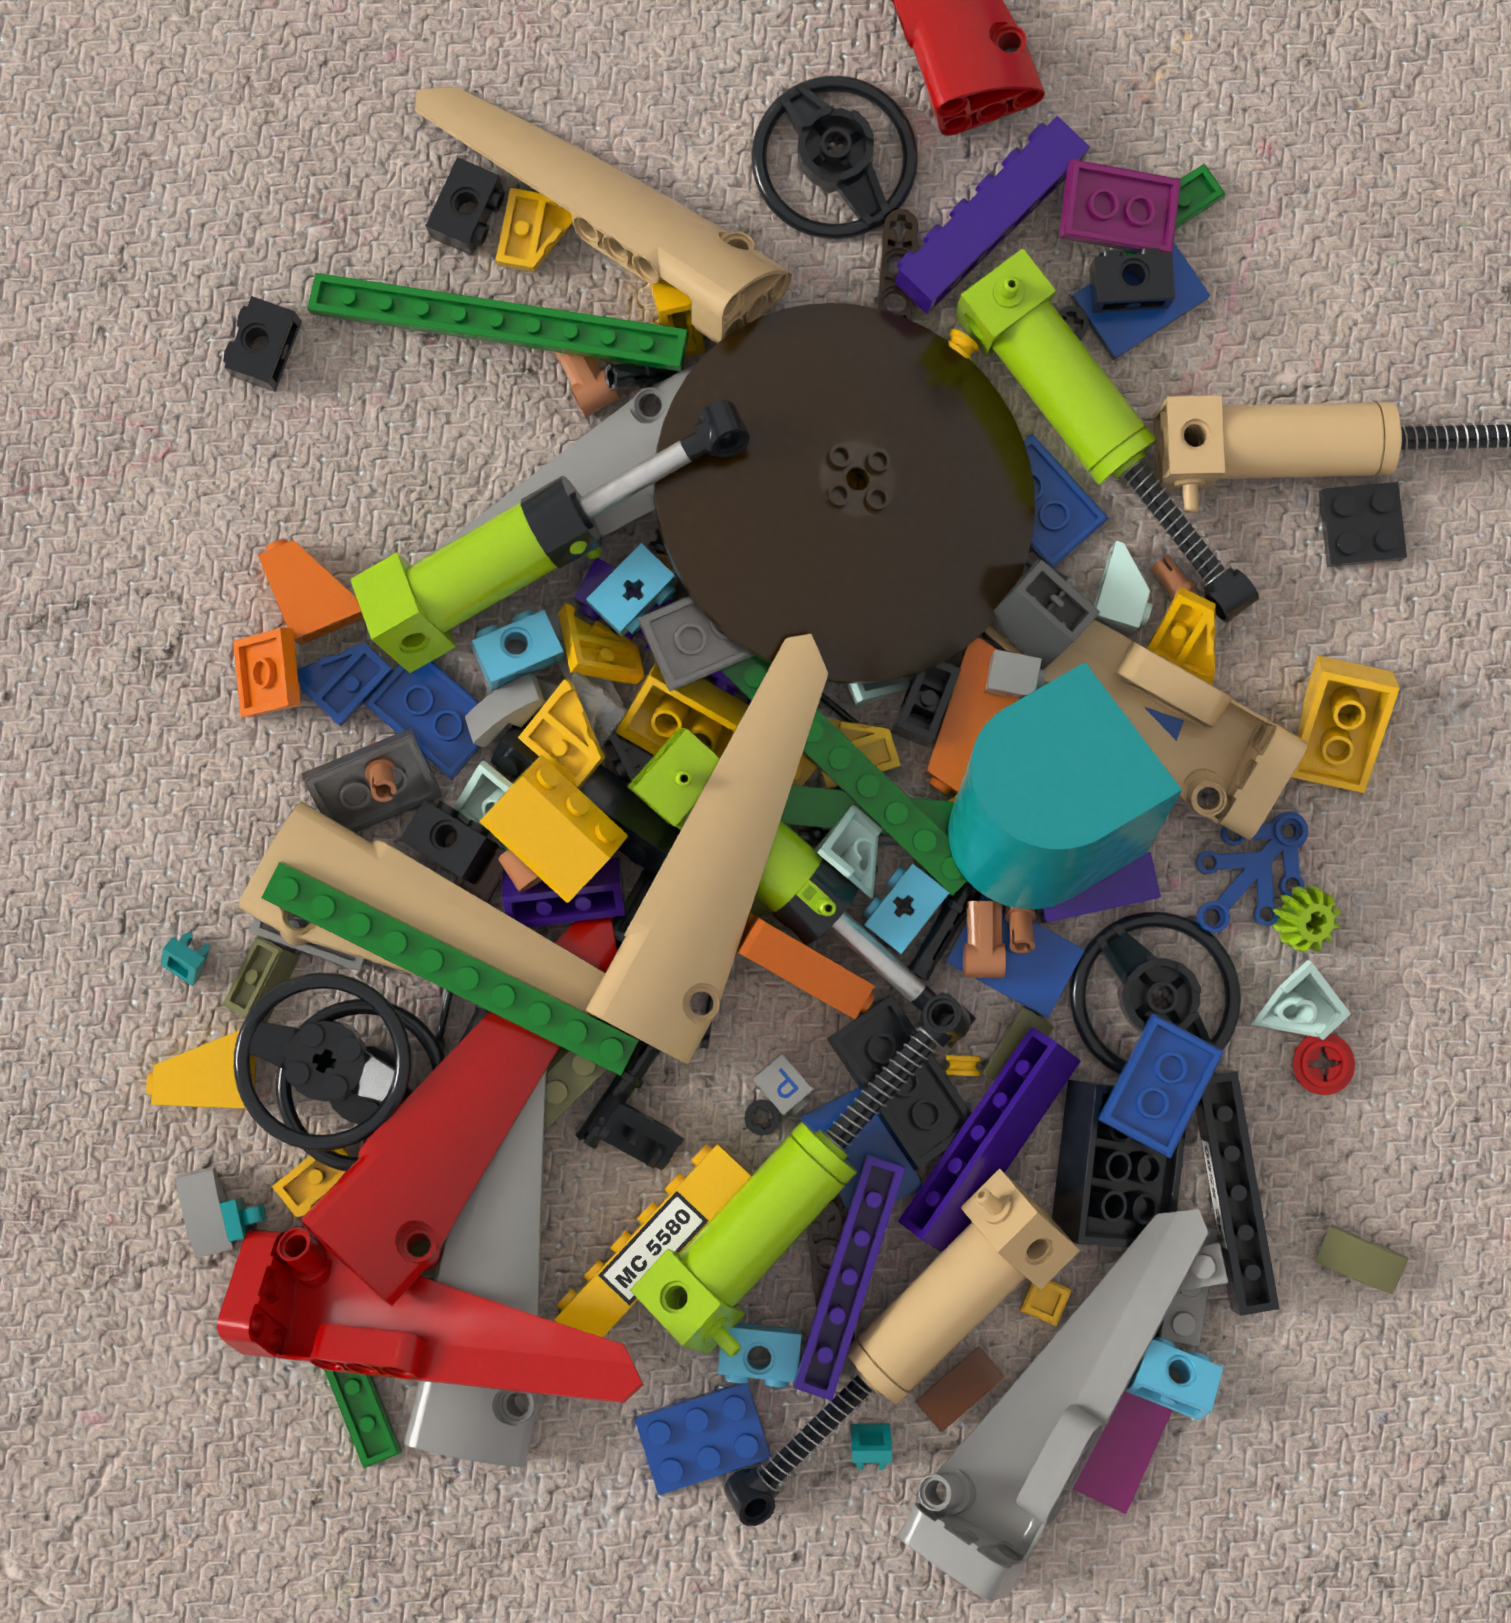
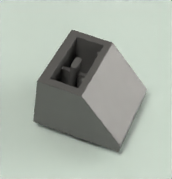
M1041 559L1033 563L994 609L996 619L991 625L1025 655L1042 658L1040 669L1044 670L1082 634L1098 616L1100 611Z

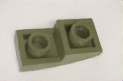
M1332 1224L1329 1226L1315 1262L1361 1283L1393 1294L1409 1258L1379 1243L1369 1242Z

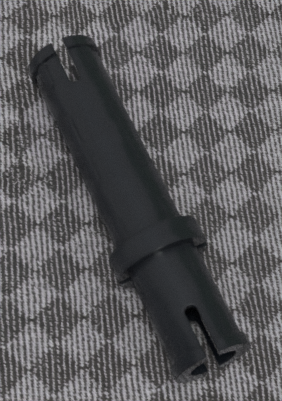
M968 881L953 896L950 895L949 898L943 900L941 903L943 908L912 962L907 967L924 981H929L957 929L964 919L967 920V902L974 901L979 893Z
M639 1039L622 1075L617 1074L580 1130L575 1134L579 1140L584 1139L583 1143L594 1149L598 1147L601 1139L589 1134L587 1130L607 1096L611 1094L626 1103L635 1088L640 1089L644 1081L642 1078L657 1055L661 1053L659 1049Z

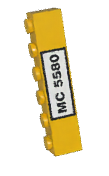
M719 1142L712 1148L706 1143L691 1159V1162L696 1166L685 1177L679 1172L664 1188L669 1195L659 1205L652 1201L637 1217L642 1224L632 1234L625 1230L610 1246L615 1253L605 1263L598 1259L583 1275L588 1282L578 1292L571 1288L555 1305L561 1311L554 1320L557 1323L604 1337L638 1300L630 1291L636 1282L667 1248L682 1253L747 1182L752 1173Z

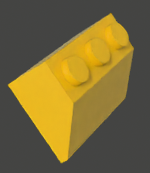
M655 662L615 733L655 755L678 728H686L721 758L749 705L703 678L669 692L659 667Z
M542 754L516 779L479 821L566 903L604 866L628 837L617 824Z

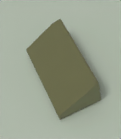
M257 935L222 1005L246 1018L257 1001L268 991L289 980L299 960V955ZM274 1008L267 1014V1016L263 1019L262 1022H268Z
M1020 1006L982 1067L981 1073L994 1081L1031 1026L1046 1036H1049L1054 1027L1027 1008Z

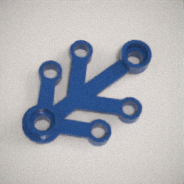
M1291 811L1282 812L1276 815L1270 824H1262L1256 835L1251 839L1269 840L1259 852L1216 854L1213 851H1204L1197 855L1195 867L1202 874H1212L1221 869L1244 868L1216 901L1206 902L1199 907L1196 913V921L1202 929L1210 933L1224 930L1230 921L1229 910L1255 880L1258 905L1253 910L1255 922L1261 926H1270L1278 920L1279 916L1275 915L1273 911L1277 907L1274 905L1272 861L1281 851L1284 876L1278 883L1280 893L1282 895H1292L1285 887V883L1289 878L1297 882V887L1304 888V881L1300 877L1298 848L1305 843L1308 837V825L1301 815ZM1284 824H1289L1293 827L1294 833L1291 838H1286L1282 835L1281 829ZM1224 826L1221 829L1220 837L1226 845L1235 846L1247 840L1239 835L1238 840L1231 841L1227 837L1228 829ZM1205 855L1211 856L1214 860V866L1210 870H1206L1201 864L1202 858ZM1263 907L1269 908L1272 912V918L1268 922L1260 918V911ZM1208 910H1213L1217 913L1218 919L1213 925L1208 924L1205 920V914Z

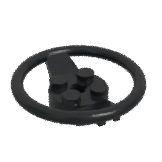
M847 76L816 77L801 82L781 94L770 105L760 120L753 139L751 152L752 170L757 188L772 212L797 231L824 239L852 238L868 233L884 224L889 213L900 209L910 194L918 165L916 138L904 111L880 88L866 81ZM840 91L861 96L878 106L894 124L902 144L903 163L897 186L887 201L872 166L874 134L869 122L856 110L852 109L851 112L843 108L830 106L818 97L817 93ZM784 112L799 135L797 154L803 174L824 192L833 193L837 191L859 220L840 224L814 221L791 209L778 195L768 173L767 146L771 132ZM834 142L836 147L842 144L844 146L842 153L833 154L829 152V144Z
M1143 912L1123 917L1111 923L1087 944L1073 972L1070 988V1005L1072 1017L1082 1041L1093 1056L1103 1065L1120 1075L1127 1061L1114 1054L1104 1045L1095 1033L1087 1013L1085 997L1087 980L1091 968L1100 953L1103 954L1121 983L1117 990L1120 1009L1126 1021L1137 1031L1142 1032L1151 1014H1156L1215 1047L1224 1050L1238 1022L1241 993L1235 966L1224 946L1213 934L1202 929L1198 923L1176 914ZM1149 927L1168 928L1190 936L1209 952L1220 970L1225 988L1224 1013L1220 1026L1212 1040L1198 1012L1201 1003V986L1195 974L1183 963L1167 958H1156L1128 932ZM1156 987L1158 990L1165 988L1168 992L1164 998L1167 1004L1163 1008L1160 1004L1154 1006L1151 1001L1154 997L1152 992Z
M310 973L294 977L275 986L259 999L249 1011L239 1030L235 1043L234 1078L245 1108L258 1125L271 1136L300 1149L312 1151L338 1150L367 1139L396 1112L409 1083L411 1072L410 1043L398 1013L391 1003L373 987L343 974ZM312 989H334L347 992L365 1001L384 1021L394 1046L395 1068L367 1052L359 1032L344 1022L326 1020L309 1023L302 1028L262 1021L275 1006L297 993ZM327 1050L333 1052L331 1058L337 1060L336 1066L328 1067L324 1071L320 1067L322 1063H318V1057L325 1054ZM250 1053L284 1069L286 1080L299 1093L309 1099L330 1101L340 1099L351 1093L383 1102L369 1118L346 1131L326 1135L297 1131L272 1116L260 1101L251 1079Z
M361 999L346 1000L318 1011L299 1028L309 1023L326 1020L335 1021L351 1015L368 1014L379 1016V1014ZM391 1003L401 1018L404 1027L423 1046L430 1060L432 1070H434L445 1059L438 1040L418 1017L406 1009ZM366 1046L367 1052L395 1068V1054L392 1051L380 1046ZM327 1050L325 1054L318 1057V1063H322L320 1067L324 1071L328 1067L336 1066L337 1060L331 1058L333 1052ZM278 1067L276 1096L282 1120L286 1126L308 1133L295 1110L292 1084L286 1080L285 1070ZM408 1086L400 1105L413 1092V1090ZM351 1093L340 1099L330 1100L332 1108L343 1119L355 1124H360L369 1118L383 1102ZM303 1149L318 1162L344 1172L359 1159L358 1157L342 1155L332 1150L312 1151Z

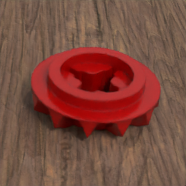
M1330 1033L1324 1040L1318 1037L1307 1036L1294 1049L1291 1067L1296 1076V1081L1308 1092L1318 1095H1331L1344 1089L1351 1081L1355 1071V1058L1350 1046L1337 1035ZM1321 1047L1326 1059L1338 1061V1064L1326 1068L1324 1081L1320 1069L1308 1066V1063H1313V1060L1319 1059Z

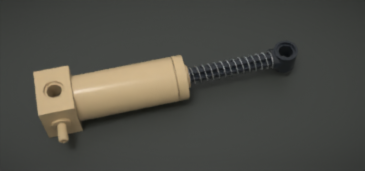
M1222 395L1167 396L1153 414L1154 436L1157 439L1154 443L1155 479L1160 480L1158 483L1162 488H1166L1165 490H1183V511L1185 513L1198 512V489H1210L1218 479L1393 475L1398 465L1401 450L1404 453L1407 450L1417 452V450L1421 449L1424 452H1427L1428 449H1433L1434 452L1438 449H1444L1445 452L1448 449H1454L1456 452L1458 449L1467 451L1468 448H1474L1475 451L1478 448H1484L1485 451L1488 448H1494L1497 451L1498 448L1508 450L1511 447V422L1509 424L1500 422L1498 425L1494 422H1490L1488 425H1485L1483 422H1480L1478 425L1470 422L1468 425L1459 423L1457 426L1453 423H1449L1447 426L1443 423H1439L1438 426L1430 423L1428 426L1419 424L1415 427L1413 424H1409L1407 427H1404L1400 424L1399 412L1394 402L1222 406Z
M1000 1168L960 1207L972 1223L850 1343L847 1355L853 1362L858 1375L855 1378L850 1376L852 1381L847 1386L843 1384L845 1388L840 1393L835 1391L837 1396L832 1401L828 1400L829 1403L825 1407L820 1406L822 1410L818 1414L813 1413L814 1418L810 1422L806 1420L807 1425L803 1429L798 1428L800 1432L796 1436L791 1435L792 1440L788 1444L784 1442L785 1447L781 1451L776 1450L778 1454L774 1458L769 1457L770 1462L766 1466L761 1464L762 1470L757 1467L742 1469L728 1478L724 1486V1493L742 1524L757 1526L771 1517L776 1507L774 1498L779 1494L778 1484L786 1483V1476H793V1469L801 1468L800 1462L802 1460L808 1461V1454H815V1447L823 1446L822 1440L824 1438L830 1439V1433L832 1431L837 1432V1426L845 1424V1418L847 1416L852 1417V1411L854 1409L859 1410L860 1403L867 1402L869 1394L875 1395L876 1392L879 1395H884L891 1402L899 1404L910 1393L909 1391H912L1025 1278L1041 1290L1080 1251L1043 1207Z

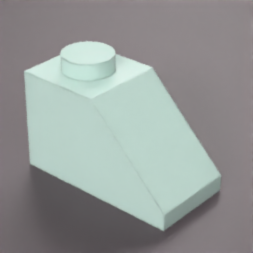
M1116 541L1110 548L1093 604L1100 611L1095 619L1106 626L1134 633L1140 627V624L1146 626L1153 604L1147 602L1150 590L1123 542Z

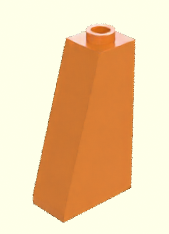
M979 637L964 649L959 664L961 671L943 714L924 773L931 778L928 784L944 796H947L949 792L957 795L974 744L983 727L998 712L1018 701V699L984 693L990 658L995 648Z
M749 913L737 949L739 954L853 1019H856L859 1013L864 1014L867 1012L875 997V994L872 993L875 985L753 913Z

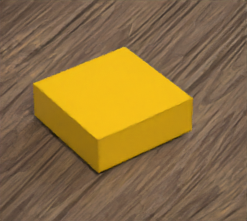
M1052 1280L1040 1290L1030 1281L1019 1309L1022 1312L1057 1326L1072 1290Z

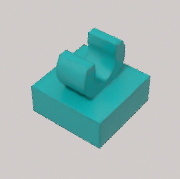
M188 932L182 936L180 941L172 937L165 945L160 966L193 986L202 976L204 962L208 957L210 945L205 943L199 951L192 950L188 946L192 942L193 934Z
M244 1197L220 1203L228 1242L245 1238L246 1234L251 1230L250 1224L267 1220L264 1204L246 1208Z
M890 1423L851 1424L852 1463H856L858 1470L864 1469V1463H878L879 1470H884L886 1463H892Z

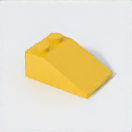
M1317 655L1306 689L1297 736L1305 740L1308 746L1293 772L1292 778L1365 793L1400 689L1393 671Z

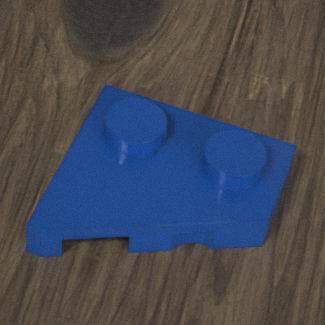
M363 642L347 648L342 653L325 656L318 659V662L297 669L300 689L338 725L342 726L373 694L393 669Z

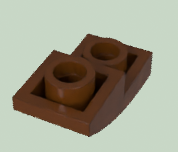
M978 1346L915 1402L937 1429L943 1432L1005 1376L982 1348Z

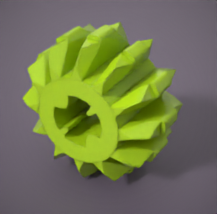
M1311 885L1305 889L1300 886L1293 887L1291 896L1280 895L1283 906L1282 908L1273 909L1275 915L1279 916L1280 919L1272 926L1276 931L1280 932L1279 939L1282 943L1292 946L1293 949L1299 952H1307L1308 949L1321 951L1322 941L1326 943L1333 942L1330 935L1332 929L1341 928L1334 919L1342 912L1333 905L1335 899L1331 894L1322 892L1320 888Z

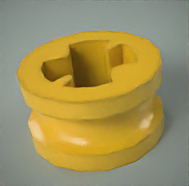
M952 329L950 331L949 346L964 358L972 360L970 355L972 353L977 354L980 349L979 345L960 330Z
M946 1055V1060L950 1062V1067L945 1070L946 1075L981 1076V1071L977 1069V1063L981 1061V1056Z

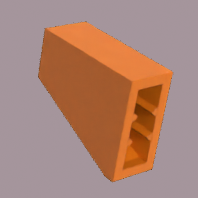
M287 539L277 540L265 547L266 552L258 554L288 628H293L294 641L297 644L303 645L364 619L357 598L294 540L290 542Z

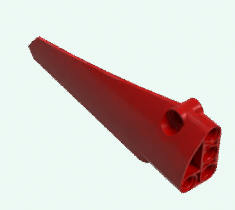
M892 0L910 49L913 48L925 81L928 100L942 135L952 136L1027 109L1036 105L1044 98L1045 91L1028 49L1026 34L1017 26L1003 0ZM1008 48L1018 49L1012 53H1007L1004 51Z
M611 917L575 921L555 942L558 946L604 973L607 972L617 953ZM489 1011L397 1108L396 1112L369 1137L358 1153L359 1159L300 1221L325 1248L392 1307L424 1271L437 1265L441 1257L442 1244L561 1046ZM424 1240L431 1243L428 1253L424 1256L414 1257L411 1255V1249L418 1241Z
M300 1227L292 1228L286 1233L253 1229L246 1234L217 1322L219 1337L240 1354L305 1361L329 1371L625 1403L644 1385L624 1344L518 1310L419 1276L391 1307L316 1238Z

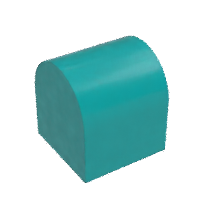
M1086 662L1004 708L983 727L974 744L949 818L948 839L950 850L958 869L966 880L976 890L993 901L1020 909L1053 907L1068 901L1146 854L1182 789Z

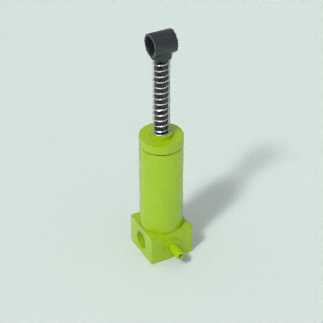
M1022 248L960 295L954 317L967 334L979 345L985 357L995 351L1099 486L1112 477H1115L1116 480L1121 477L1128 481L1127 486H1131L1134 489L1133 494H1138L1140 497L1139 501L1144 502L1147 506L1146 510L1152 512V518H1156L1159 521L1158 526H1163L1165 529L1164 534H1169L1172 538L1171 542H1175L1178 546L1177 550L1183 552V558H1187L1190 561L1189 566H1194L1197 570L1196 574H1200L1203 578L1202 582H1206L1203 588L1205 590L1204 598L1216 604V616L1223 622L1229 623L1259 600L1256 588L1240 570H1233L1232 567L1229 569L1223 567L1221 564L1222 560H1218L1215 556L1216 552H1212L1209 549L1210 544H1205L1202 540L1203 536H1199L1196 532L1197 528L1191 526V520H1187L1184 517L1185 512H1181L1177 508L1178 504H1174L1171 500L1172 496L1167 495L1165 492L1166 488H1162L1158 483L1160 480H1156L1153 477V472H1149L1146 468V463L1143 464V460L1147 456L1145 452L1157 441L1156 437L1148 427L1146 428L1142 419L1051 304L1056 290Z
M943 994L931 998L926 1003L923 1010V1018L918 1023L920 1026L918 1033L915 1036H911L910 1042L904 1044V1048L900 1052L896 1051L897 1056L893 1060L889 1059V1065L886 1068L882 1067L883 1071L879 1075H875L876 1079L872 1083L868 1082L869 1087L865 1091L861 1090L862 1094L858 1099L854 1098L855 1102L851 1106H847L848 1110L844 1114L840 1113L841 1117L837 1122L833 1121L834 1125L829 1130L822 1131L818 1129L815 1131L807 1123L801 1121L791 1132L792 1135L789 1134L682 1253L667 1248L630 1289L636 1298L682 1347L710 1354L719 1345L729 1357H734L739 1353L741 1345L728 1332L746 1314L738 1305L739 1302L846 1186L845 1184H848L858 1173L846 1159L848 1154L844 1148L847 1145H851L854 1137L858 1138V1133L861 1130H866L865 1125L868 1122H873V1116L880 1114L879 1110L883 1106L887 1107L886 1102L889 1099H894V1093L901 1091L900 1087L904 1083H908L907 1079L911 1075L915 1076L914 1071L918 1067L922 1068L921 1064L925 1059L929 1060L928 1056L932 1052H936L935 1048L937 1046L945 1048L949 1042L958 1041L967 1034L971 1023L970 1016L955 998ZM946 1011H954L953 1021L947 1026H939L941 1015Z

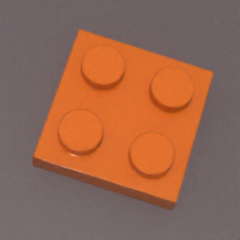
M277 628L233 641L241 718H253L301 706L293 628Z

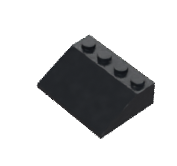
M1068 1080L1052 1219L1071 1241L1076 1244L1129 1247L1156 1214L1177 1212L1186 1129L1171 1158H1167L1097 1120L1115 1086L1113 1084Z

